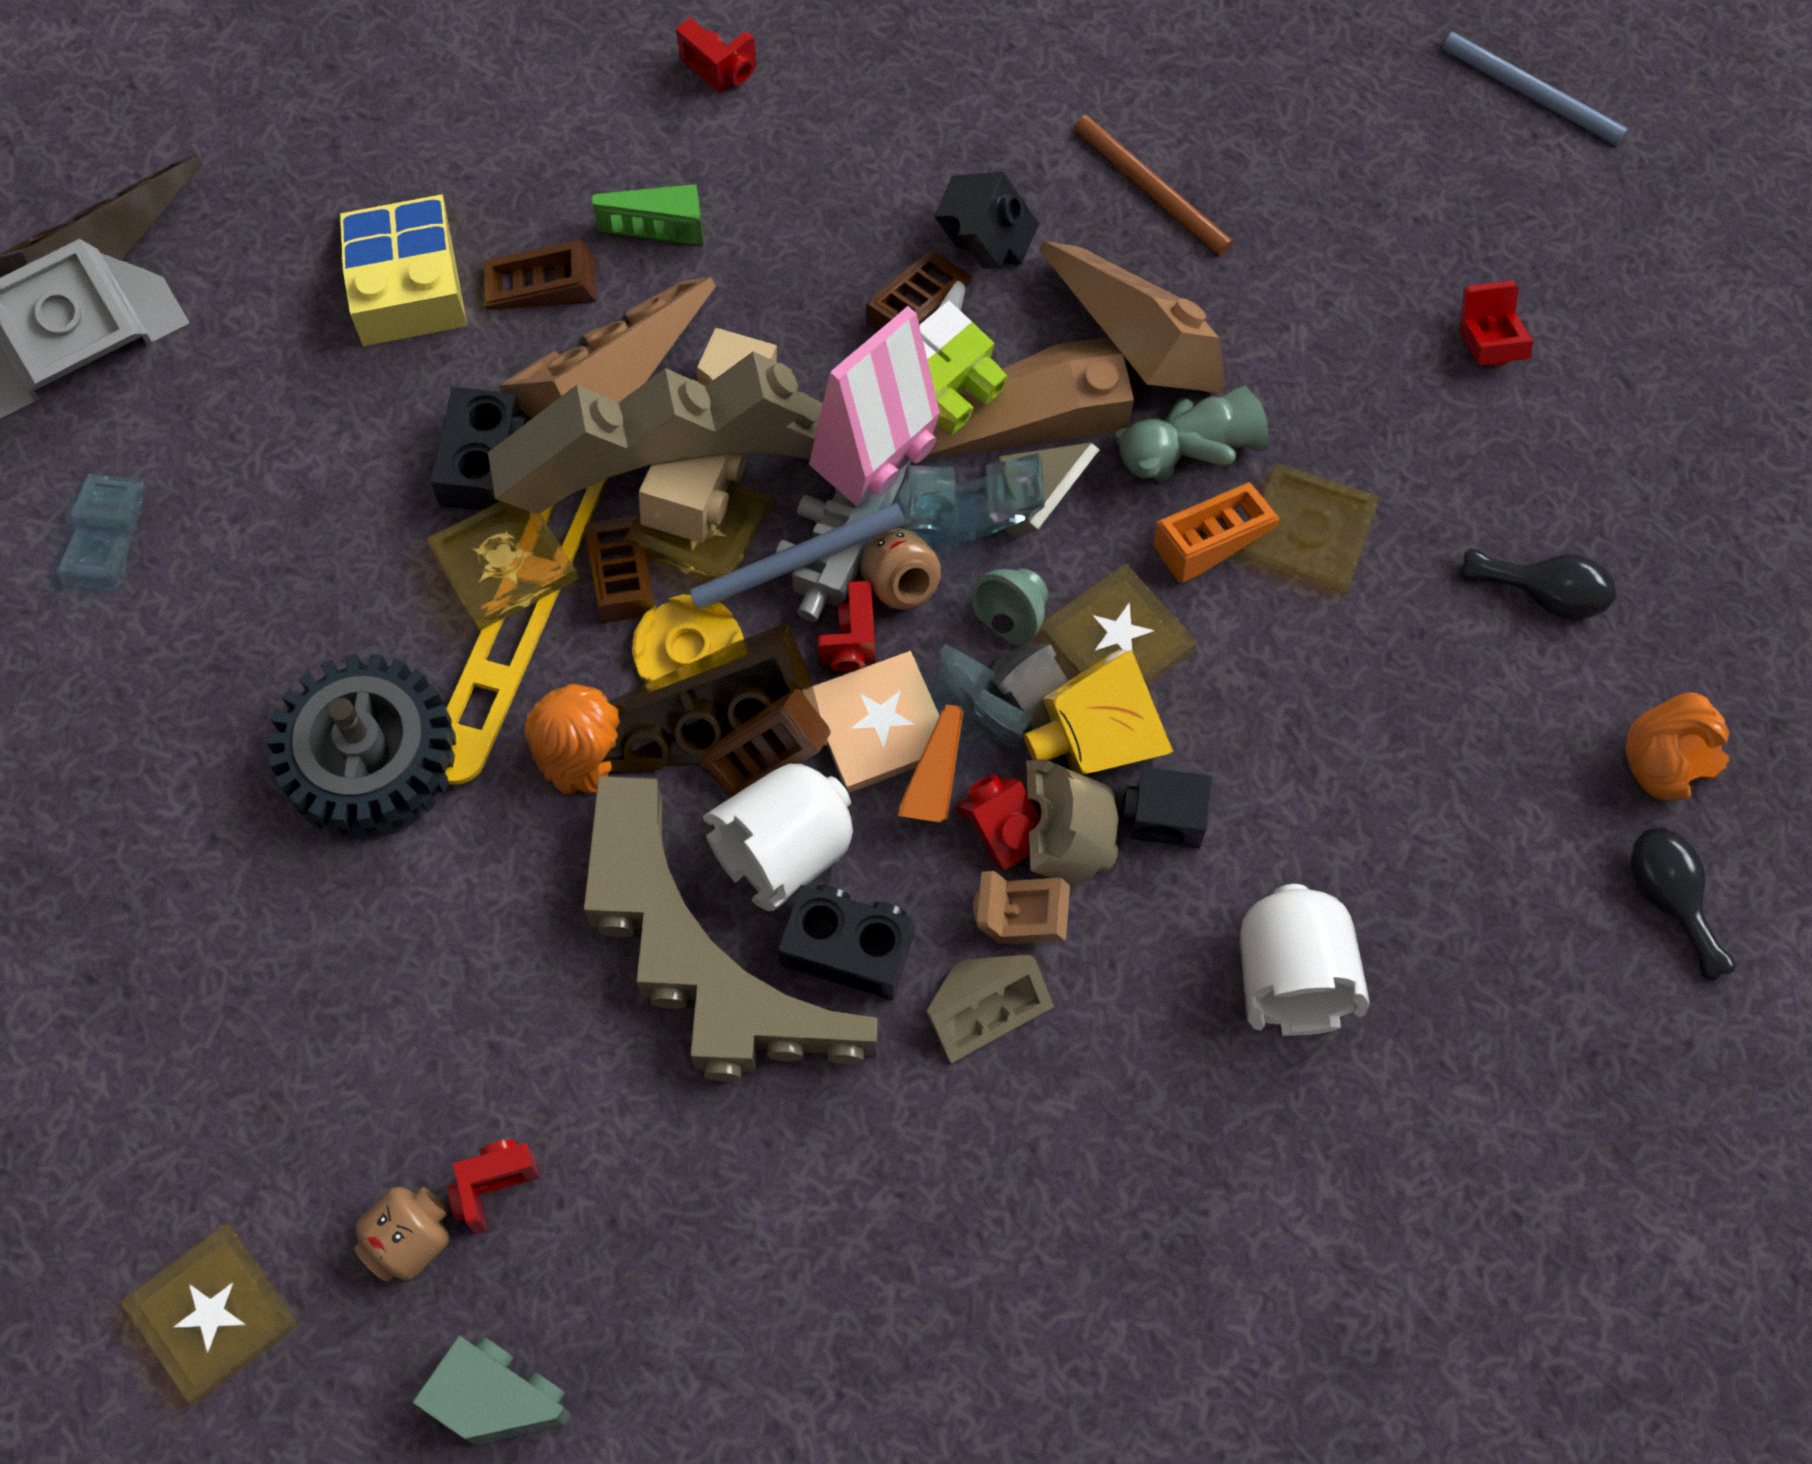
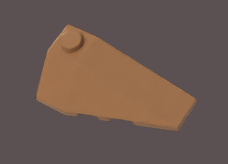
M1043 241L1039 248L1040 252L1146 384L1221 393L1226 386L1220 340L1206 323V314L1198 305L1187 299L1179 298L1082 247Z
M712 277L684 280L628 310L626 317L629 324L626 325L625 321H617L601 329L598 327L582 335L588 344L587 347H577L561 355L553 351L499 385L502 392L516 393L521 410L531 419L576 385L620 402L643 385L657 368L716 287Z
M1109 337L1056 344L1003 368L1002 370L1008 378L1002 393L991 403L984 404L970 390H965L960 396L974 407L971 418L953 436L936 425L933 436L937 439L936 443L923 460L1116 433L1122 428H1129L1134 399L1124 355Z

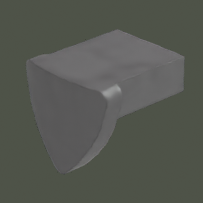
M1050 644L1032 645L1013 650L999 656L992 667V680L1000 692L1006 696L1028 731L1051 722L1043 698L1068 682V679L1054 659L1056 652Z

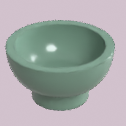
M1023 568L1018 570L996 569L985 573L974 582L971 590V601L976 616L992 630H994L991 624L994 616L997 614L1009 616L1014 623L1013 629L1008 633L998 634L1010 644H1026L1039 632L1045 617L1048 591L1045 583L1036 573Z

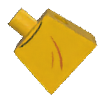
M1118 650L1109 654L1043 698V702L1051 722L1024 734L1026 746L1033 760L1045 759L1050 761L1065 754L1072 771L1079 774L1093 773L1173 752L1132 650Z

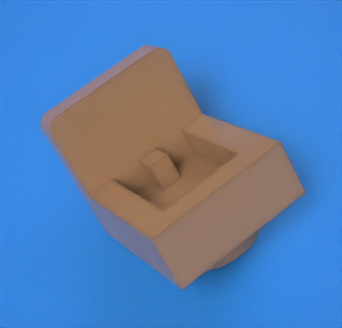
M984 871L981 873L980 891L976 892L973 900V912L977 926L996 942L1002 944L1065 942L1070 885L1061 877L1006 881L995 871Z

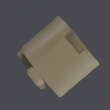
M1045 759L1026 761L1028 799L1040 803L1042 809L1039 824L1029 832L1031 871L1050 878L1061 877L1068 884L1076 885L1093 878L1098 871L1105 872L1115 864L1118 857V847L1115 843L1118 813L1113 789L1104 783Z

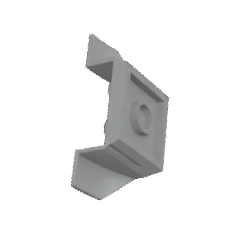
M81 239L1 277L0 418L40 399L35 391L36 389L140 337L144 339L147 345L189 324L187 317L164 277L102 254L97 248Z

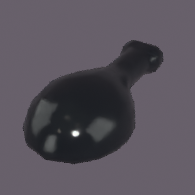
M1471 548L1464 552L1463 560L1465 564L1461 566L1459 572L1464 580L1486 579L1523 589L1538 605L1549 613L1561 618H1592L1606 612L1616 599L1615 580L1607 570L1593 560L1579 555L1564 554L1532 565H1517L1489 558L1482 551Z
M1666 828L1645 830L1634 842L1631 855L1632 874L1638 889L1648 901L1676 918L1682 925L1699 955L1700 969L1704 978L1715 981L1722 974L1734 972L1737 964L1733 956L1720 946L1704 916L1705 869L1699 855L1684 838Z

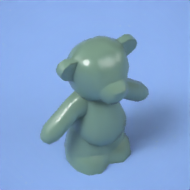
M1245 385L1232 390L1222 397H1208L1194 407L1188 397L1179 398L1172 405L1165 421L1146 419L1136 422L1129 428L1118 430L1116 432L1117 444H1119L1120 458L1127 469L1137 477L1143 479L1153 478L1159 483L1171 477L1174 472V466L1181 455L1224 466L1233 463L1236 458V452L1232 448L1248 447L1255 452L1267 450L1269 434L1262 404Z

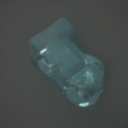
M907 465L902 489H897L894 498V504L898 502L906 524L896 528L911 531L921 528L935 530V532L928 534H917L930 548L945 547L953 520L952 512L955 495L953 467Z

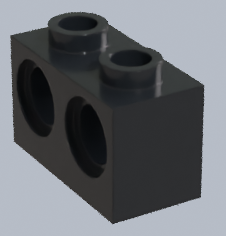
M451 387L430 481L439 506L504 513L506 503L495 499L488 452L529 421L528 416L522 415L516 393ZM498 425L492 430L480 431L485 426ZM488 472L479 479H469L475 473Z
M801 885L778 949L781 967L893 1001L915 936V919L906 917L907 913L902 908L890 903L874 902L873 906L850 900L851 896L847 892L834 886L818 885L817 889ZM819 920L829 921L837 928L832 936L821 940L808 936L805 931L811 923ZM874 937L885 938L893 945V949L881 957L870 956L861 947L867 940Z

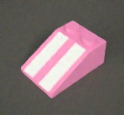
M907 306L829 374L809 465L857 507L873 493L879 497L887 492L897 480L900 474L899 470L910 460L915 464L923 460L937 440L933 433L940 411L917 313Z

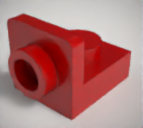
M691 17L676 28L679 59L719 94L732 84L741 85L746 82L757 66L755 40L748 32L742 33L725 46L722 39L714 31H706Z
M871 581L848 582L849 603L838 604L840 634L820 635L817 637L820 667L831 666V669L836 672L851 673L864 668L865 664L876 663Z

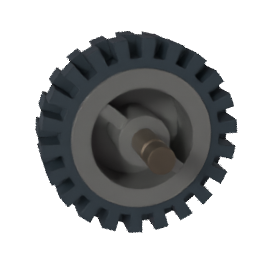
M357 654L344 656L346 668L338 670L333 660H329L320 664L326 676L316 681L308 671L299 678V681L305 688L300 695L290 688L284 694L282 699L289 709L287 712L275 709L271 722L278 732H268L267 745L273 752V755L267 757L270 768L277 776L274 779L296 810L301 815L304 814L311 824L319 829L326 825L333 835L345 837L346 830L349 829L357 839L370 838V828L376 827L382 836L395 833L391 822L401 818L406 827L418 821L412 812L421 805L429 812L437 804L432 796V792L437 789L445 793L449 786L445 771L447 766L453 767L455 754L452 750V745H456V734L451 726V717L433 684L429 685L425 675L416 668L411 673L406 663L396 658L388 666L383 655L370 654L368 664L364 665Z

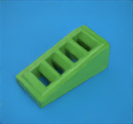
M697 185L592 195L596 223L600 232L704 245Z

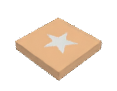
M911 651L813 686L820 716L827 723L831 731L826 745L847 793L917 767L939 718V713Z

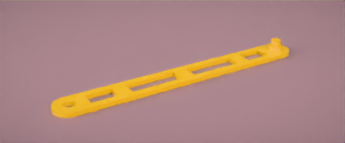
M608 478L584 488L587 490L555 563L531 557L514 566L518 586L505 577L447 707L452 720L451 726L456 734V745H452V750L455 754L453 767L447 766L445 771L449 784L458 785L469 782L482 771L586 532L585 525L590 523ZM554 505L540 514H533L516 554L533 555ZM524 584L542 589L543 591L510 666L486 660L519 585ZM475 686L498 692L482 730L458 724Z

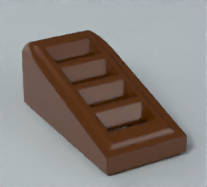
M581 239L483 261L484 305L487 310L596 302L595 258ZM568 269H572V277L568 278ZM546 270H554L555 281L547 282ZM532 271L533 285L525 287V272ZM503 273H512L513 290L503 291Z
M931 249L871 299L866 305V324L879 331L900 313L894 309L896 305H899L903 309L908 306L916 312L920 325L938 310L957 281H960L966 289L972 282V276ZM932 267H935L953 280L945 285L927 272ZM922 281L937 291V293L931 295L918 286L917 283ZM910 293L924 304L919 306L905 296Z
M639 515L587 523L585 530L601 624L640 618L653 608L655 611ZM628 530L631 532L632 539L599 544L598 535ZM634 550V555L607 560H602L601 558L602 554ZM630 567L637 568V572L604 576L605 571ZM639 583L640 586L639 589L607 594V588Z
M795 689L705 750L699 758L729 796L732 797L771 771L787 764H799L818 753L830 736L831 731L801 690ZM771 728L774 734L786 747L784 751L781 749V747L777 744V742L773 739V737L769 734L767 730ZM751 740L767 762L765 764L747 742ZM733 751L750 772L749 775L745 777L728 754Z

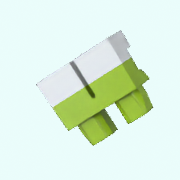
M948 300L919 326L940 411L936 425L953 436L971 418L974 409L960 395L968 389L984 404H989L1002 393L1008 376L991 359L995 343Z

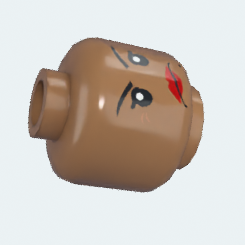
M894 528L873 537L864 548L860 559L861 575L864 581H871L872 592L890 608L907 610L920 606L934 594L941 579V564L935 552L921 537L911 530Z
M394 1187L388 1190L358 1220L355 1231L359 1243L354 1247V1250L363 1264L382 1280L389 1282L394 1277L404 1281L411 1280L418 1276L449 1243L448 1229L443 1222V1219L449 1212L444 1204L424 1187L416 1194L403 1187Z

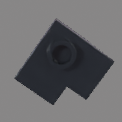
M1004 172L952 176L934 215V218L954 245L964 250H970L983 269L1001 268L1003 262L1010 265H1021L1039 225Z

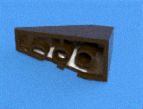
M198 155L176 161L122 189L117 193L118 198L115 200L109 198L79 211L73 217L75 222L71 224L65 222L50 230L45 229L0 253V278L78 239L97 248L100 253L122 261L203 165Z
M785 623L737 641L608 701V703L619 709L618 717L620 723L615 729L618 733V737L615 739L616 746L607 753L602 762L611 761L612 770L610 772L661 770L664 766L700 764V768H707L699 758L705 750L795 689L801 690L820 715L809 670L789 624ZM771 728L767 730L769 734L773 737V739L777 742V744L781 747V749L784 751L786 747L774 734ZM751 740L747 742L765 764L767 762ZM733 751L728 754L734 763H742Z

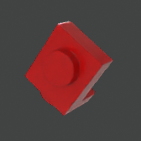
M1514 281L1471 285L1463 290L1459 328L1464 342L1479 366H1502L1511 361L1531 359L1533 339L1516 314L1519 288Z
M993 774L972 784L966 791L969 797L957 803L956 807L961 816L971 819L993 861L999 869L1005 871L1030 855L1029 832L1039 824L1041 818L1032 801L1028 799V794L1019 780L1004 776L998 778L996 774Z
M515 1140L497 1141L480 1149V1156L453 1163L457 1182L449 1184L447 1189L455 1220L465 1219L466 1224L475 1234L487 1231L480 1195L540 1178L535 1156L527 1143L517 1145Z

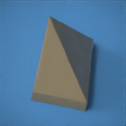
M1091 442L999 456L1007 533L1018 539L1038 530L1099 449Z
M1031 955L965 959L954 965L926 1012L941 1047L952 1064L1050 1010L1054 1005L1035 958Z

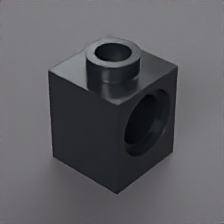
M1142 766L1138 785H1127L1122 819L1133 821L1131 839L1200 849L1207 829L1212 776Z

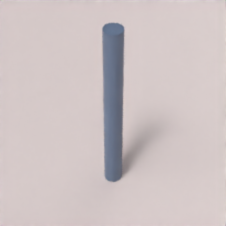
M1454 32L1450 33L1442 47L1443 51L1616 147L1628 131V128Z
M897 502L690 589L692 598L698 610H701L906 524V521Z

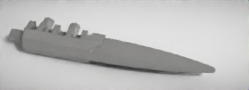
M960 281L953 285L939 308L949 300L961 311L965 286ZM911 460L899 470L900 474L891 488L879 497L873 493L857 507L836 488L832 501L828 500L827 502L804 494L799 503L797 515L817 522L813 530L814 538L888 507L895 498ZM872 538L794 570L792 574L793 590L804 595L797 610V614L801 618L810 622H817L825 603L839 607L838 604L844 603L849 593L848 582L855 581L861 568L860 559L862 553ZM781 540L775 554L796 544Z

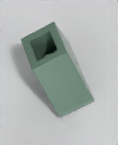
M459 1335L413 1401L418 1407L473 1445L563 1426L571 1416V1413L559 1404L565 1394L564 1391L535 1371L528 1381L513 1373L507 1367L514 1357L484 1336L474 1346Z

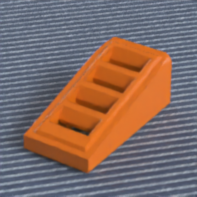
M1248 482L1157 521L1153 545L1177 581L1184 583L1206 572L1279 526L1280 518L1254 486ZM1241 507L1251 520L1244 522L1235 509ZM1222 519L1229 529L1225 531L1217 520ZM1202 530L1208 538L1203 540L1198 532Z
M946 704L945 709L941 711L899 805L897 816L934 822H943L948 818L964 710H961L962 707Z

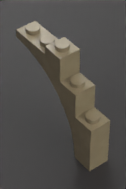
M754 351L706 386L667 368H664L620 402L576 385L488 452L495 499L532 513L540 514L567 496L606 478L652 464L693 456L727 453L779 454L810 459L823 403L803 392L797 391L798 384L792 369Z
M599 776L584 911L590 926L598 927V931L606 936L629 937L634 934V929H642L637 984L643 998H651L652 1005L668 1009L684 1008L687 1005V1000H696L691 1058L695 1070L705 1071L704 1077L710 1080L720 1082L738 1081L741 1079V1073H755L757 1050H767V1057L778 1061L802 1060L803 1052L827 1053L828 1061L845 1065L862 1063L864 1055L877 1056L878 1018L829 1011L789 997L744 971L711 941L684 904L668 868L662 841V796L658 780Z

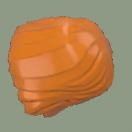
M568 684L546 694L534 705L532 711L527 715L525 737L532 759L543 773L544 779L552 782L554 787L563 794H574L578 790L588 794L596 793L599 776L608 777V773L612 770L611 761H602L607 753L616 746L615 739L618 737V733L615 729L620 723L618 717L619 709L608 703L607 696L601 690L590 686Z
M1692 692L1679 694L1647 711L1630 726L1625 743L1626 757L1630 770L1640 786L1653 798L1663 801L1688 799L1691 797L1689 782L1698 778L1715 780L1719 774L1725 771L1726 765L1730 760L1729 755L1722 751V745L1727 744L1730 732L1725 724V719L1711 705L1707 697Z

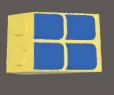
M443 194L340 213L343 274L349 310L363 346L467 326Z

